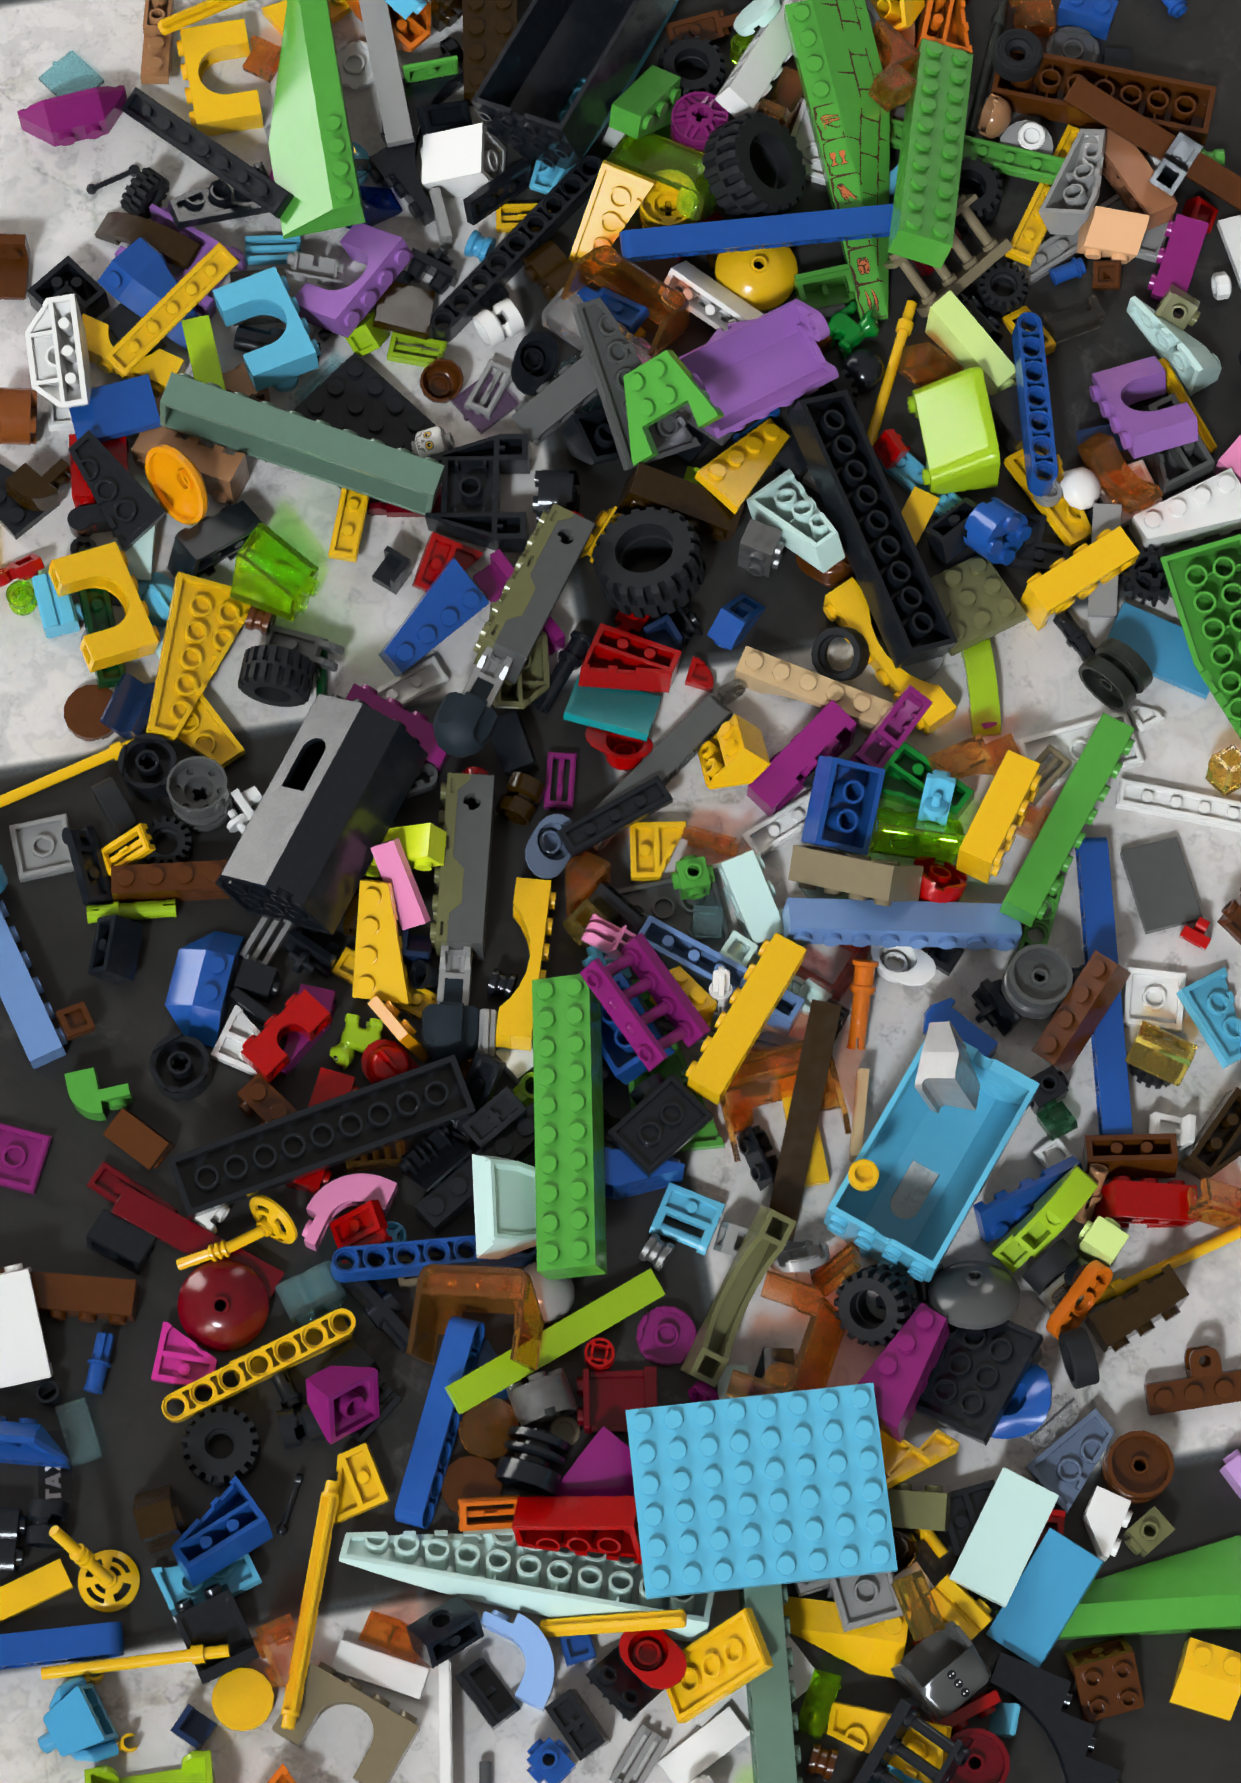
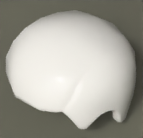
M1085 467L1073 468L1063 472L1064 478L1060 485L1064 499L1068 504L1079 510L1093 507V503L1098 501L1101 493V483L1095 473Z

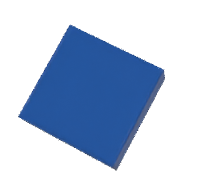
M591 1635L559 1637L567 1667L597 1658Z

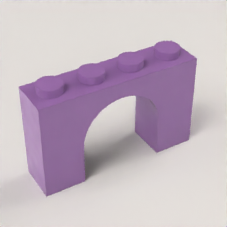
M363 223L353 225L340 241L351 260L367 265L362 276L350 286L339 290H327L306 282L295 296L300 308L298 313L300 319L305 318L309 324L346 338L350 336L414 257L403 237Z
M1155 356L1092 373V386H1089L1091 399L1093 402L1098 403L1103 418H1108L1112 432L1119 435L1123 449H1128L1134 459L1198 441L1197 417L1187 402L1157 411H1138L1129 408L1130 405L1136 402L1166 394L1165 370Z

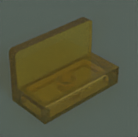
M1143 1020L1125 1061L1175 1086H1179L1194 1059L1197 1045Z
M922 1570L898 1578L891 1583L914 1641L922 1640L946 1629Z

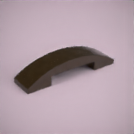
M108 212L94 234L96 238L118 246L121 242L131 245L139 237H143L163 255L167 263L187 270L201 248L192 239L165 225L122 212Z

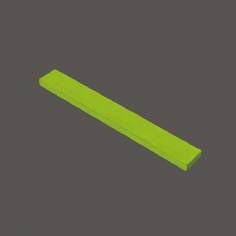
M649 1268L444 1388L460 1415L666 1294L652 1269Z

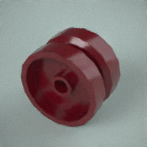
M965 1728L951 1735L950 1740L955 1743L957 1739L968 1736L974 1739L969 1748L972 1751L969 1759L977 1757V1760H980V1767L971 1769L968 1759L962 1767H958L950 1783H1005L1010 1771V1756L1005 1744L994 1733L983 1728Z

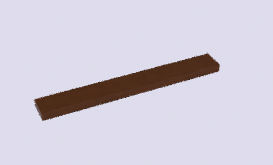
M1079 75L1063 99L1064 102L1159 161L1176 138L1175 135ZM1199 152L1185 177L1241 212V177L1202 152Z

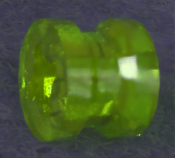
M737 33L732 37L729 55L733 64L736 65L743 55L742 52L746 50L752 41L753 35L743 37Z
M20 580L9 585L6 591V598L12 612L21 616L32 613L37 607V600L31 584Z

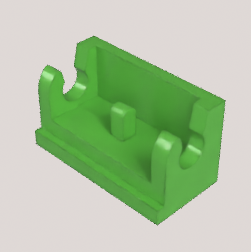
M849 263L795 275L794 293L796 298L813 308L840 303L848 305L851 301H855L853 294L855 287L851 272L849 271Z

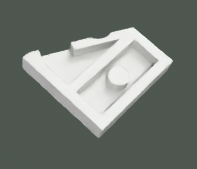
M234 1006L213 1048L211 1058L255 1076L257 1072L243 1060L241 1051L245 1041L252 1035L257 1036L260 1031L243 1013L240 1006Z

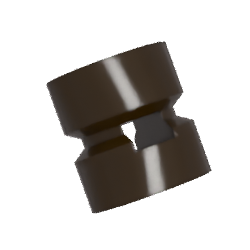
M513 772L505 787L508 793L501 795L495 811L501 817L514 824L528 826L536 812L534 805L540 803L546 787L530 775Z

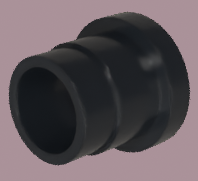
M415 960L408 972L410 985L415 989H425L426 987L438 988L439 966L430 964L426 960Z

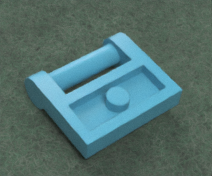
M669 1182L649 1233L660 1234L697 1249L696 1253L705 1256L724 1211L725 1204ZM666 1215L704 1230L702 1238L663 1223Z

